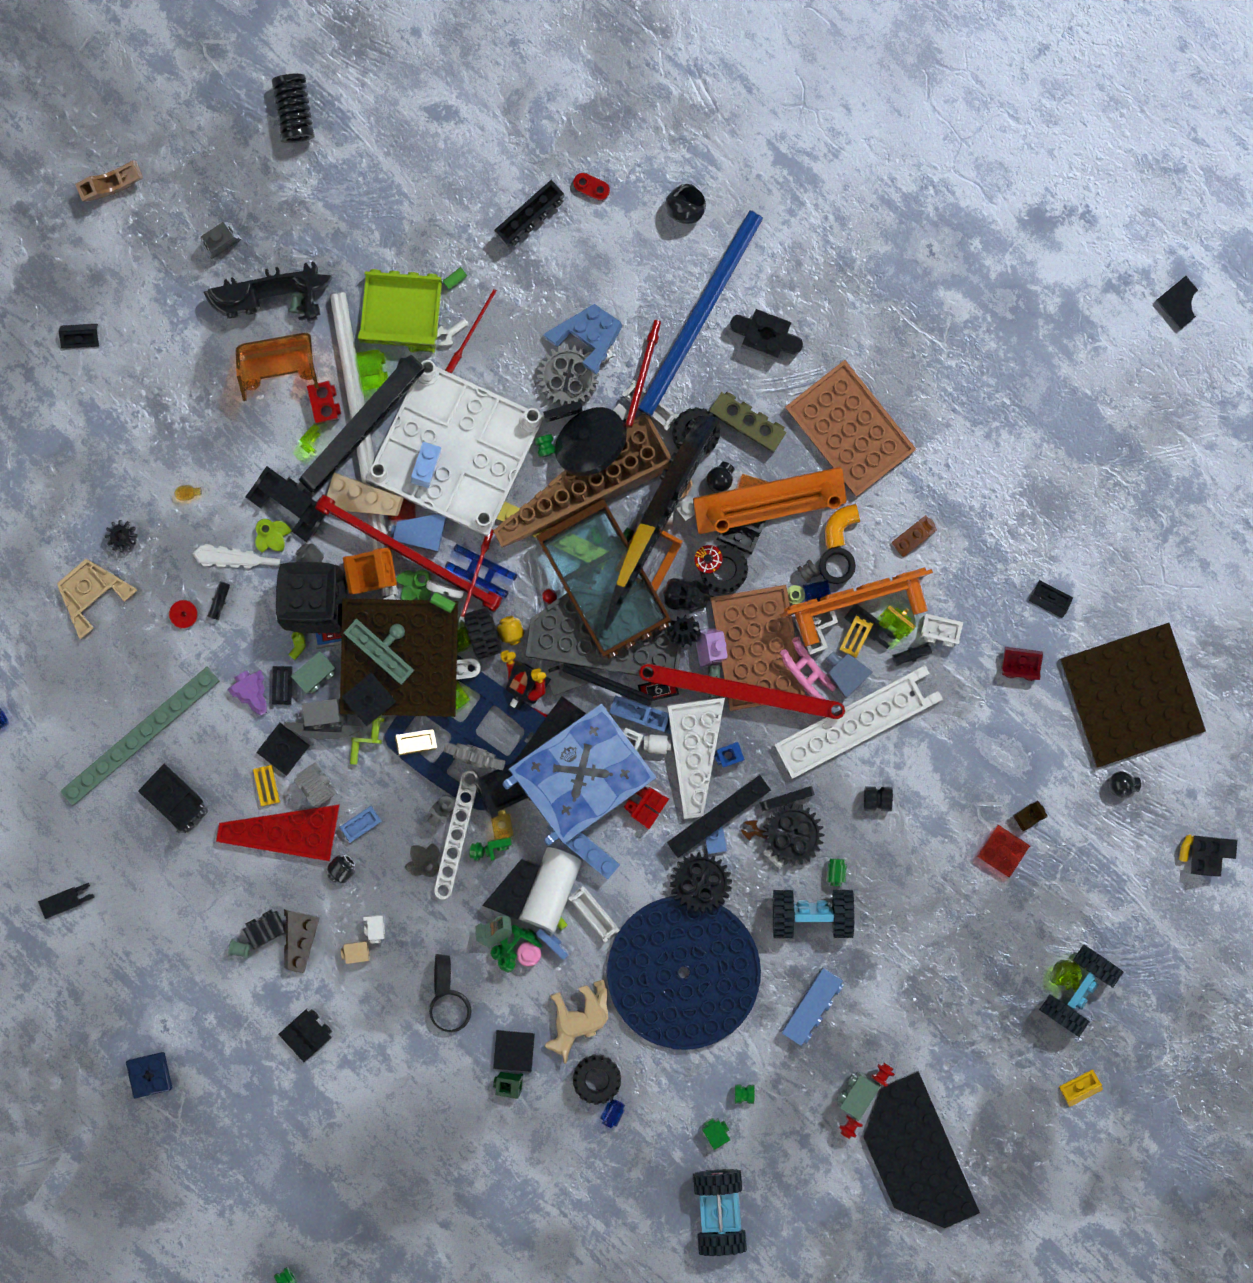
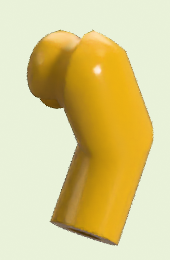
M1188 834L1184 838L1180 846V861H1188L1190 846L1193 845L1194 836L1196 835Z

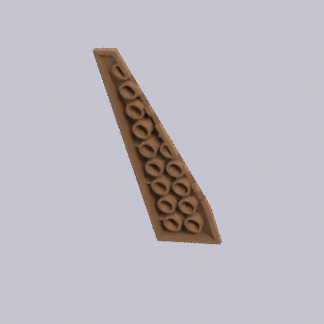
M643 414L634 419L632 428L626 427L627 438L624 448L617 459L606 469L590 476H574L564 470L545 489L540 490L532 500L521 506L519 511L495 528L493 532L501 547H506L551 528L603 499L607 502L661 475L664 469L668 470L671 465L669 463L671 455L650 416Z

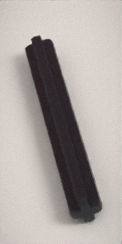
M565 663L562 671L644 705L650 706L653 701L651 695L579 666Z

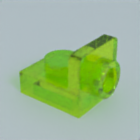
M315 423L299 439L303 443L300 447L308 454L311 451L316 454L317 451L309 443L311 441L313 443L316 442L321 436L319 433L321 429Z

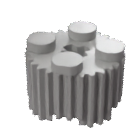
M316 762L297 774V778L294 779L313 807L316 805L319 807L337 793L331 784L328 786L330 780L325 773L320 774L321 769Z

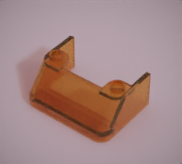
M308 333L244 343L236 348V373L243 401H247L246 390L257 389L261 385V379L298 373L302 379H313L315 388H319L311 335Z

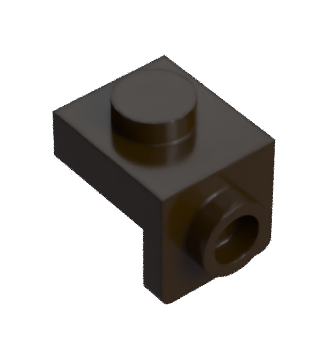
M1035 801L1015 813L1013 817L1023 832L1047 818L1048 815L1043 805L1039 801Z

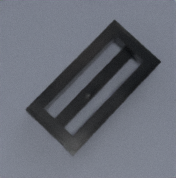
M273 666L272 704L292 705L291 676L293 674V666ZM277 670H280V701H277ZM285 670H288L287 701H284Z

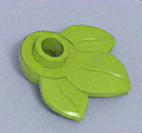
M269 519L259 520L255 527L257 533L255 539L256 547L260 552H264L268 547L274 551H283L285 547L283 536L291 532L290 527L279 520L274 522ZM264 525L269 527L267 532L262 531Z

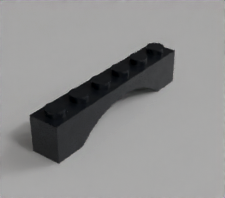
M757 775L666 843L677 858H679L759 800L771 789L761 775Z

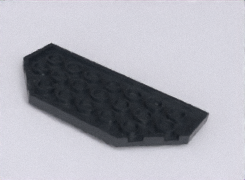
M919 1071L888 1083L887 1087L883 1085L863 1138L893 1207L942 1228H947L979 1214L980 1211Z

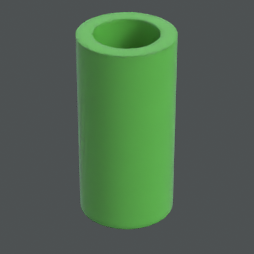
M460 267L445 278L443 283L450 290L467 277V274Z
M436 592L430 600V603L449 613L452 612L456 604Z

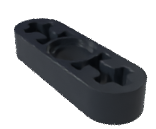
M809 786L759 802L763 812L813 796L815 793L813 787Z

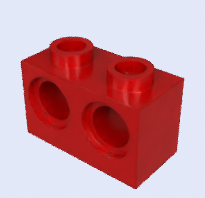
M330 381L308 385L307 390L315 423L319 425L339 420L338 415L342 413L339 403H335L334 396H337L335 385H331ZM322 388L328 391L327 396L324 398L318 397V391ZM325 407L332 408V414L328 417L322 415V410Z

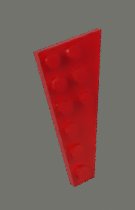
M340 804L219 823L216 842L330 861Z

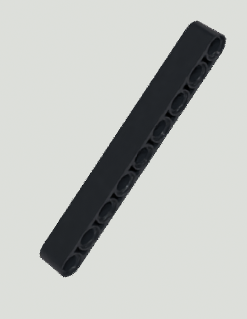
M413 355L405 358L301 475L299 481L312 494L319 491L419 379L426 368Z

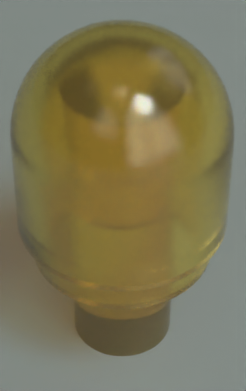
M192 485L179 486L175 490V497L180 501L194 499V496L202 495L201 487L193 488Z

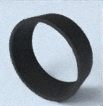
M436 954L434 993L435 996L449 995L451 984L450 956Z
M450 990L449 995L459 997L466 1005L467 1017L464 1023L452 1030L443 1029L436 1024L432 1014L433 1006L439 998L445 995L434 997L430 1004L429 1014L433 1024L438 1029L445 1032H456L468 1024L472 1010L470 1002L465 995L458 991Z

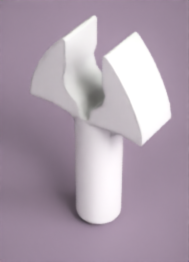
M463 319L448 330L440 326L437 338L441 335L448 336L439 346L453 345L452 336L468 326V322Z

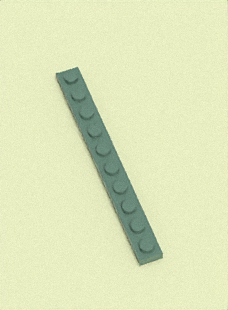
M208 666L205 667L61 790V793L72 806L75 805L220 682V680Z

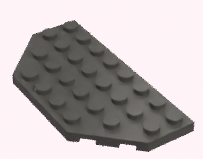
M577 587L571 589L583 613L612 599L613 593ZM566 593L530 619L525 657L639 676V669L645 664L679 670L682 646L681 644L675 646L674 641L669 639L668 628L663 631L656 630L652 632L653 636L644 641L639 639L635 642L636 645L628 650H625V648L619 650V654L612 659H608V657L603 659ZM628 596L608 631L604 630V625L609 607L587 620L603 649L606 650L663 619V617L655 609L651 600ZM645 667L642 674L644 677L650 678L653 675V671L650 667Z

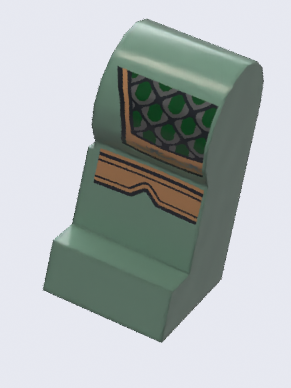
M502 915L486 925L478 924L475 926L476 941L490 948L512 934L511 918Z

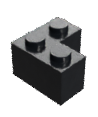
M1194 836L1191 874L1221 877L1223 858L1236 859L1238 840Z

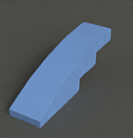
M615 695L610 714L672 735L669 713Z

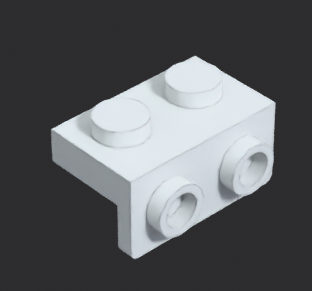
M925 614L920 636L925 637L924 641L935 643L938 640L943 641L944 646L954 647L955 644L959 645L960 643L959 639L963 622Z

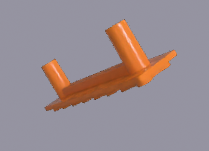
M841 467L693 498L697 532L699 534L713 531L724 533L732 527L826 507L837 509L841 504L846 503L844 477Z
M926 567L892 577V581H890V578H885L857 587V591L851 588L820 598L819 602L816 598L785 608L780 617L783 618L795 614L806 647L820 642L812 616L902 590H906L913 615L928 611L919 578L925 577L933 573L932 569L926 571Z

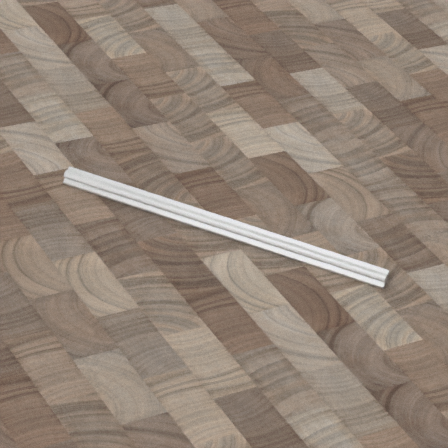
M342 292L331 294L330 301L352 419L364 406L365 401L346 293ZM369 434L356 448L360 474L363 483L379 488L366 481L371 466L375 461L371 436ZM367 513L369 525L388 535L385 516ZM372 538L374 550L389 548ZM397 586L381 589L382 597L398 594Z

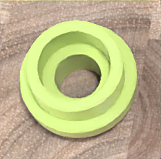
M793 585L787 589L789 603L799 604L804 600L805 592L802 587ZM794 591L799 593L798 598L792 597Z

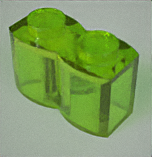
M380 349L356 353L363 391L379 389L389 377L388 371L384 372L383 364H386L384 352L380 353Z

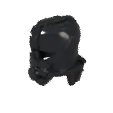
M672 578L668 580L663 590L664 603L668 608L679 611L686 610L689 613H692L693 610L705 608L707 602L711 601V597H715L709 594L708 587L697 580L690 582L685 581V579Z

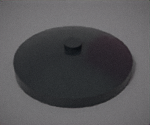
M595 407L580 412L566 423L557 437L555 444L557 462L567 473L574 476H590L601 472L610 466L622 452L627 438L626 425L622 418L609 408Z

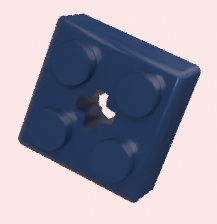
M165 1052L126 1061L134 1099L167 1092L173 1088ZM147 1070H149V1073L154 1074L151 1080L145 1078Z

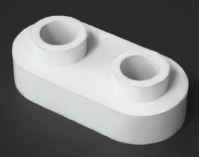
M476 659L457 660V680L473 678L480 673L481 665ZM471 664L475 666L473 672L468 670V666Z

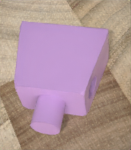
M713 628L700 630L701 634L696 642L700 667L717 665L726 660L727 650L723 631Z

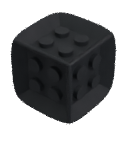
M289 562L280 564L276 586V616L278 624L286 631L298 633H335L342 631V598H346L344 571L338 565L323 562Z

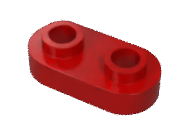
M579 173L574 178V188L578 192L598 201L608 198L610 188L606 182L587 173ZM581 179H585L587 183L585 185H581L579 181ZM602 187L604 189L603 193H598L597 188Z

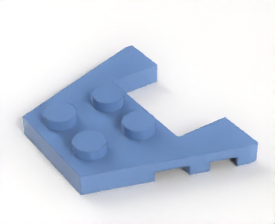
M593 304L549 330L543 336L556 347L570 334L590 346L594 351L582 363L584 367L597 374L600 370L601 362L605 361L607 357L606 353L610 345L614 344L623 325L618 319L596 304Z

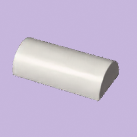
M547 847L519 920L555 933L582 860L562 850Z

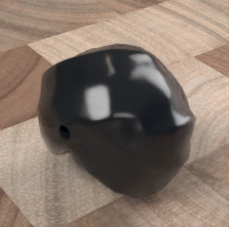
M692 184L680 185L674 188L666 197L667 215L679 223H695L702 218L705 212V197Z

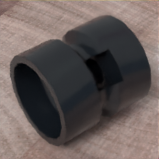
M865 786L864 811H876L877 808L884 812L892 811V787L877 789L876 786Z

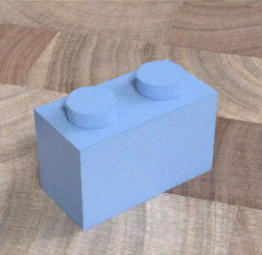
M422 442L411 476V483L426 488L430 487L441 454V447Z

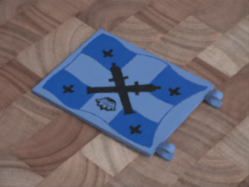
M600 704L508 770L513 776L503 782V786L505 789H509L517 782L554 831L544 840L546 845L550 846L558 839L564 845L657 777L604 705Z

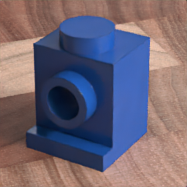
M738 742L716 749L717 754L714 755L717 765L721 764L723 768L745 760ZM726 752L732 753V757L730 759L725 758Z

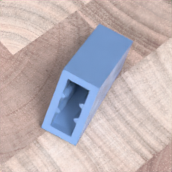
M434 514L398 521L396 526H392L390 536L402 544L439 552L447 518Z

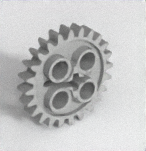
M566 344L565 350H562L561 346H558V352L551 349L552 356L545 354L547 361H540L544 367L538 368L542 374L538 375L537 378L543 379L539 386H545L542 393H549L547 399L554 397V404L559 400L560 405L563 406L564 402L571 404V402H578L580 399L585 403L584 396L591 398L592 396L589 391H596L593 384H598L599 381L595 380L594 377H598L599 373L594 374L586 367L583 373H576L574 370L577 364L583 365L582 362L590 355L589 352L584 355L583 348L576 351V345H574L572 350H569V346ZM573 359L571 375L574 377L569 378L567 391L563 392L566 381L563 374L568 373L569 362ZM558 360H564L567 363L564 369L556 367ZM555 378L562 380V385L558 388L553 387L551 384ZM572 383H579L581 389L578 392L571 391L570 386Z
M446 742L443 750L453 755V758L478 768L503 770L506 762L496 758L495 754L486 752L487 750L469 744L457 743L455 745Z

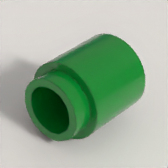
M830 858V863L827 864V882H830V886H842V883H846L847 864H845V859Z

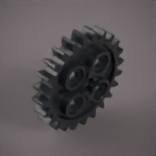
M795 803L791 804V808L785 804L784 810L778 807L776 808L777 813L774 811L770 813L773 818H766L769 825H763V828L767 829V832L762 833L763 836L767 837L763 843L769 844L766 851L772 850L773 852L770 856L777 855V862L784 859V865L789 861L791 866H795L796 861L799 865H802L803 859L805 862H809V856L815 858L814 851L819 852L821 850L817 845L824 843L819 840L820 837L825 836V834L819 833V830L823 829L824 826L817 825L821 819L815 820L816 813L810 815L809 807L803 810L802 804L797 809ZM784 818L790 820L791 825L789 828L783 825L782 821ZM802 823H805V824L808 825V827H809L808 833L802 832V830H801V824H802ZM777 829H781L788 833L794 831L795 835L808 837L809 841L801 837H795L792 839L791 834L780 833L777 831ZM779 836L785 838V846H781L778 844L777 840ZM797 842H801L804 845L802 852L796 849Z
M698 852L697 857L690 853L689 860L684 856V863L678 861V868H673V873L676 875L670 876V879L673 880V882H670V887L674 888L671 890V894H677L674 900H681L680 907L687 905L686 911L694 908V914H696L698 909H700L702 914H704L705 909L712 913V907L718 910V903L724 905L725 900L723 898H729L727 892H730L732 887L728 885L732 884V879L727 878L730 877L731 872H725L727 865L721 866L722 859L717 862L715 861L716 855H713L710 859L707 852L704 857H701L700 852ZM694 867H698L702 872L694 874L691 870ZM709 869L704 879V884L700 886L697 896L693 898L692 896L697 889L698 882L702 880L705 870ZM716 876L719 880L717 882H711L709 880V877ZM685 884H691L693 886V889L687 891L683 888V886ZM707 892L710 894V898L703 899L700 894Z

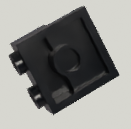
M308 1008L278 1034L303 1062L308 1060L333 1037L331 1028L326 1023L322 1024L318 1020L319 1015L313 1009L309 1010Z

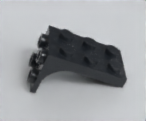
M166 763L138 790L146 800L174 825L178 834L189 833L196 825L193 822L196 819H202L209 811L207 809L209 804Z

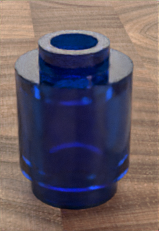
M616 1099L607 1102L600 1117L603 1120L602 1124L609 1128L617 1127L625 1111V1104Z

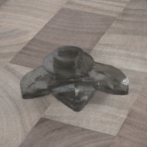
M434 843L430 844L427 849L419 845L411 846L410 856L412 861L405 865V869L414 876H436L440 868L438 863L440 851ZM432 864V869L428 871L427 866Z

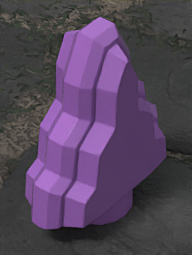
M247 670L234 678L236 683L227 689L233 697H238L241 703H248L250 708L260 716L267 713V703L263 696L265 691L263 681L265 678L262 671L258 670L250 674Z

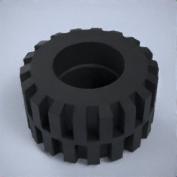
M699 407L689 408L681 412L676 418L672 429L673 441L676 447L680 449V446H678L679 441L683 435L685 436V428L692 419L696 420L698 415L713 416L714 414L708 412L707 409H700ZM718 425V431L705 453L706 455L718 444L720 425Z
M718 545L716 547L721 551L722 557L728 558L734 563V576L726 581L717 579L713 572L704 573L700 571V576L703 583L714 592L722 594L731 593L740 588L747 578V559L736 547Z
M486 607L466 613L464 620L477 659L480 660L500 654L502 648L489 608Z
M601 1054L585 1057L578 1063L573 1074V1086L576 1094L589 1104L594 1103V1105H598L600 1103L605 1104L609 1100L611 1101L617 1095L621 1086V1074L617 1064L611 1058ZM599 1068L607 1073L609 1080L604 1089L596 1091L587 1086L585 1078L591 1069Z

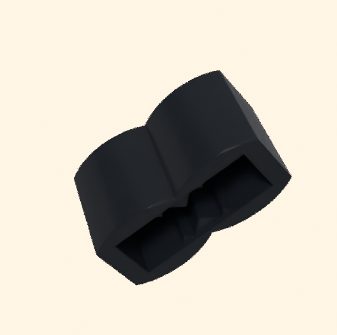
M271 909L262 914L263 918L259 921L253 919L245 923L246 928L243 931L253 949L284 934V926L286 925L278 910L273 912Z

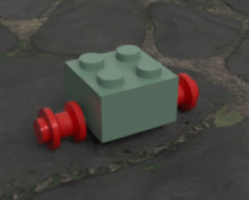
M888 1064L877 1065L879 1068L878 1073L870 1076L876 1080L875 1082L858 1071L856 1074L852 1073L847 1081L849 1086L846 1091L842 1090L838 1095L837 1104L840 1109L853 1116L846 1115L847 1122L845 1126H839L841 1129L840 1134L846 1138H856V1128L863 1126L859 1120L880 1089L881 1084L887 1087L888 1083L886 1080L889 1076L895 1075L892 1072L894 1068Z

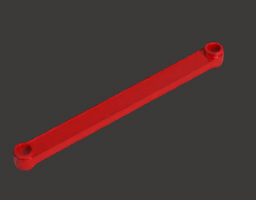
M322 494L315 506L316 510L325 515H329V513L461 590L469 592L471 583L339 508L330 497ZM474 586L472 596L482 601V606L488 607L489 610L495 612L499 608L502 598L491 591L486 593Z
M652 664L642 665L639 669V676L642 680L832 719H840L845 714L844 705L836 701ZM645 667H650L653 671V675L650 678H645L642 674ZM834 705H838L841 709L838 716H834L831 712Z

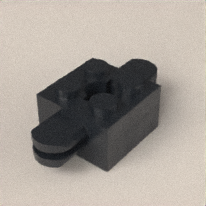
M755 309L752 319L736 314L730 321L731 330L745 336L741 347L776 361L781 350L795 355L803 348L802 339L788 333L792 322L764 311Z

